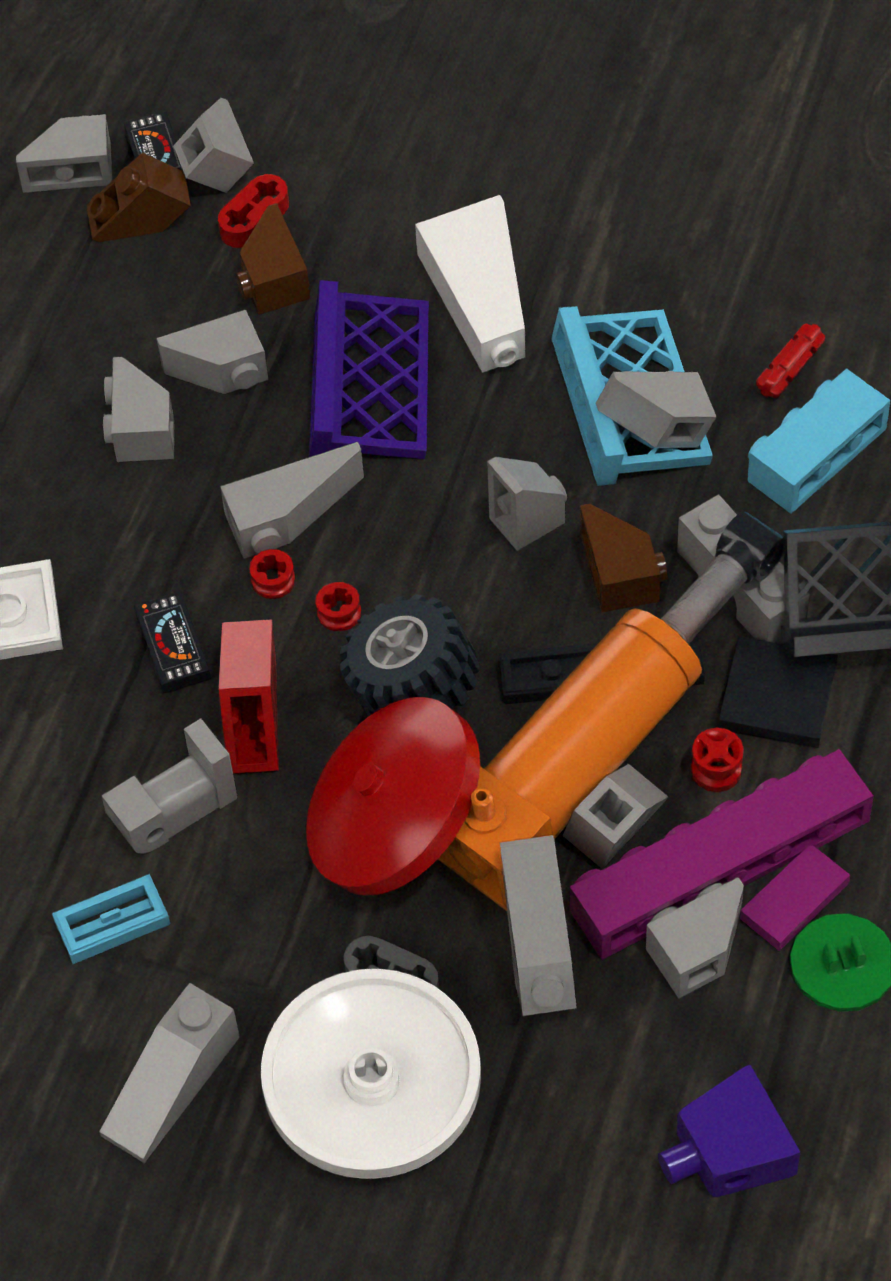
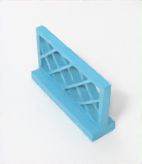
M577 306L559 308L551 339L597 486L616 484L618 474L710 465L713 454L706 435L698 448H695L696 450L681 451L678 448H655L598 411L596 401L609 380L601 373V369L606 363L620 371L648 372L644 367L653 359L667 367L669 371L685 372L664 309L580 317ZM654 326L658 338L651 344L632 332L635 328ZM603 331L616 339L606 348L590 339L589 332ZM623 343L644 354L637 364L615 353ZM632 437L650 447L651 451L645 455L628 456L624 444Z

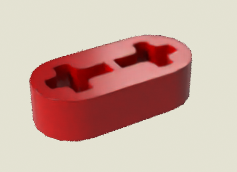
M273 174L260 175L251 180L218 214V226L222 241L228 246L242 248L270 205L277 203L282 215H284L289 207L286 182L281 177Z

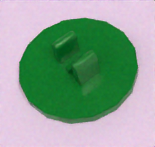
M851 914L825 915L808 923L796 936L790 953L792 977L800 991L818 1006L838 1012L860 1011L877 1003L891 988V942L885 932L868 919Z

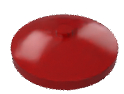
M413 697L396 701L379 709L348 734L324 767L315 786L307 816L306 836L309 853L314 865L325 878L353 894H383L402 887L417 878L445 852L461 829L472 806L471 794L477 789L479 781V746L475 733L469 723L453 709L438 700Z

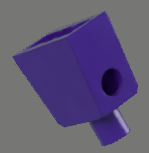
M751 1065L743 1067L682 1108L677 1118V1135L681 1143L658 1153L660 1166L671 1184L698 1173L712 1197L728 1195L797 1175L800 1158L799 1148Z

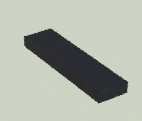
M696 635L689 645L699 658L702 667L701 675L693 685L704 684L705 673L699 638ZM598 643L499 653L504 704L546 701Z

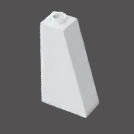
M497 195L415 224L417 255L482 373L497 367L509 366L516 360L525 358V327L502 197Z

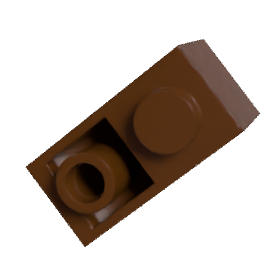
M142 152L87 204L92 239L97 242H105L163 232L191 206L184 172Z

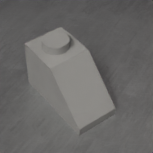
M106 115L60 118L16 156V163L23 193L108 185L112 181V161Z
M246 310L157 338L161 365L166 375L222 394L238 389H247L257 383L268 380L265 351Z
M494 457L487 461L489 518L517 551L565 523V501L567 500V494L562 483L555 476L549 477L536 462Z

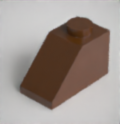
M278 204L270 205L240 251L242 271L236 273V280L242 298L244 300L251 298L258 315L311 299L307 267Z
M592 504L580 505V535L601 612L660 602V582L667 581L668 579L667 567L663 553L654 552L650 535Z

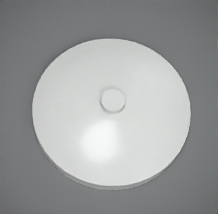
M362 969L337 974L314 984L302 992L284 1009L274 1023L264 1047L261 1061V1081L271 1121L280 1136L298 1155L313 1165L334 1174L361 1179H376L396 1176L417 1169L438 1157L455 1142L467 1126L475 1110L481 1084L479 1048L471 1025L460 1008L444 992L423 979L410 974L385 969Z

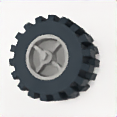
M413 595L410 600H406L404 596L394 598L393 603L385 605L383 602L374 607L376 611L369 616L364 614L357 621L359 626L356 629H350L345 638L348 644L341 646L340 657L343 661L339 664L340 670L345 678L344 680L368 716L391 703L413 697L435 699L454 709L457 705L463 706L469 699L466 692L474 690L478 681L474 674L479 672V662L472 644L453 611L448 606H443L442 602L434 597L426 600L424 595Z

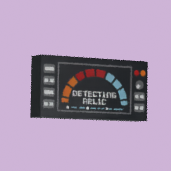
M167 112L123 122L134 160L143 152L183 171L173 147L176 139ZM186 178L187 186H189V180Z
M182 592L134 606L136 617L163 694L211 679L210 669Z

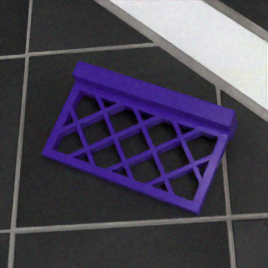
M319 281L314 315L309 457L358 442L362 454L425 459L427 451L429 301L338 292V282ZM345 309L364 311L372 319L358 328L345 316ZM397 314L417 316V324L404 332L391 318ZM380 326L395 339L382 349L367 336ZM344 331L348 334V336H346L345 338ZM356 342L371 355L359 365L354 363L344 353L346 349ZM402 347L417 359L416 362L406 369H403L390 357V355ZM379 363L394 376L381 386L366 373ZM343 368L347 371V373H345L344 375ZM354 380H357L370 392L369 395L357 403L343 391V388ZM401 384L416 396V399L405 407L388 394ZM378 400L393 413L391 417L381 424L365 411ZM342 406L346 409V411H344L343 413ZM354 417L369 430L362 437L341 435V426ZM400 422H403L416 434L415 442L396 440L388 431Z

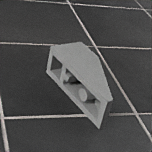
M358 442L220 486L225 516L243 559L264 550L277 549L278 547L290 544L364 478L362 453Z
M550 835L501 842L499 844L514 977L522 1014L526 1016L576 1008L572 960L554 837Z
M189 983L156 1026L100 1129V1136L145 1163L239 1039L234 1009Z

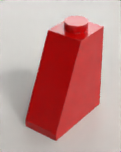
M272 620L222 623L219 697L225 749L230 754L233 773L279 771L277 671Z

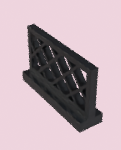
M891 521L783 531L785 625L781 626V645L794 657L891 648V610L881 611L886 604L891 607V584L882 592L866 577L885 555L891 558ZM889 535L883 543L876 537ZM867 537L878 548L858 570L841 553L855 538ZM840 539L834 547L826 541ZM818 541L829 552L808 574L798 565L797 543ZM838 559L854 575L833 596L817 580ZM798 573L805 578L799 586ZM863 582L879 598L865 613L853 614L842 603ZM812 586L830 600L816 617L799 619V600ZM838 608L845 614L831 616Z

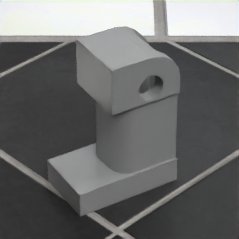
M202 719L184 728L189 753L188 757L142 785L133 776L102 795L105 812L136 853L143 854L159 848L167 843L170 837L215 809H221L237 799L230 754Z

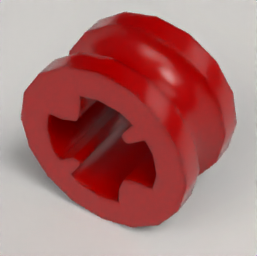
M277 549L264 550L254 556L249 568L254 591L266 599H277L290 593L295 584L294 565L291 557ZM277 569L278 578L267 579V570Z
M333 582L325 585L316 595L317 616L325 628L332 631H345L358 623L357 621L361 617L360 597L356 588L344 582ZM337 601L346 602V605H342L339 611L331 610L332 607L336 606Z

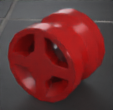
M710 728L701 732L694 740L691 773L693 780L701 788L711 792H723L733 788L740 780L744 748L742 741L734 732L724 728ZM713 762H723L726 765L712 766L711 764Z

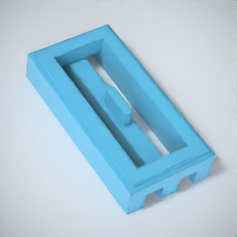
M150 874L52 913L72 964L170 925L168 913ZM147 894L148 899H145L123 909L116 908L106 913H103L100 915V918L93 920L89 923H86L84 925H81L79 927H76L74 929H70L69 927L70 925H73L77 922H80L82 920H85L87 918H90L92 916H95L97 914H100L109 909H112L114 907H117L119 905H122L124 903H127L129 901H132Z

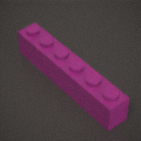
M840 749L824 757L821 755L813 756L806 760L797 771L781 779L770 778L764 781L755 789L754 793L736 802L728 800L719 804L711 811L709 816L691 825L683 823L674 827L667 833L664 839L648 847L638 846L629 850L621 857L620 861L601 871L593 869L584 873L570 886V912L601 960L646 938L647 924L651 922L657 913L672 906L679 908L695 900L698 894L706 887L715 883L724 885L737 877L746 886L790 863L810 843L819 848L869 822L874 795Z

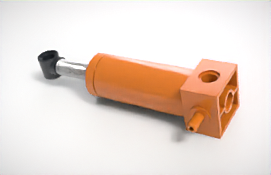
M741 512L729 522L717 543L716 559L712 561L710 566L704 570L700 577L694 581L692 586L684 592L682 597L676 601L661 619L640 609L628 610L484 769L480 766L478 786L471 794L472 806L456 837L438 860L507 911L499 843L553 835L555 840L568 825L573 811L607 775L615 772L700 677L702 667L699 658L689 643L718 613L722 606L728 602L742 584L750 583L753 578L761 581L773 572L784 555L783 536L749 513Z

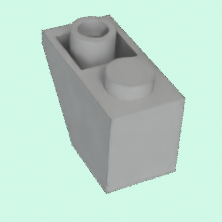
M220 98L207 109L173 146L187 179L225 193L254 164L229 102L224 98Z
M113 357V376L105 377L104 379L106 405H112V414H107L103 417L105 443H113L117 462L174 459V416L170 393L125 358Z
M613 372L596 401L598 411L655 448H698L716 419V414L698 372Z
M627 764L607 775L573 811L563 837L603 869L663 805L668 796L631 765Z
M739 877L724 885L715 883L706 887L698 894L695 900L679 908L674 906L668 907L657 913L651 922L647 924L646 950L678 998L725 974L740 918V910L742 909L744 885Z

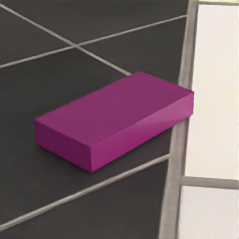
M810 843L740 910V919L780 951L849 884L850 874Z

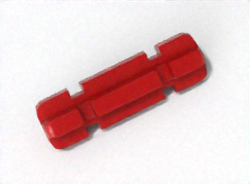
M803 324L795 333L793 339L789 340L769 364L771 370L766 368L757 378L756 386L761 390V394L764 397L778 398L787 388L788 382H792L812 358L813 353L815 354L823 345L825 335L820 331L821 327L817 324Z

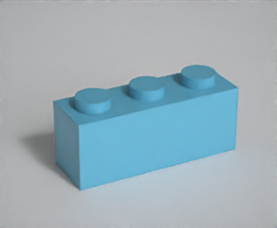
M846 368L833 381L826 380L814 393L813 398L801 409L798 407L792 409L783 419L781 426L770 436L764 435L753 444L748 453V482L791 514L887 429L890 399Z

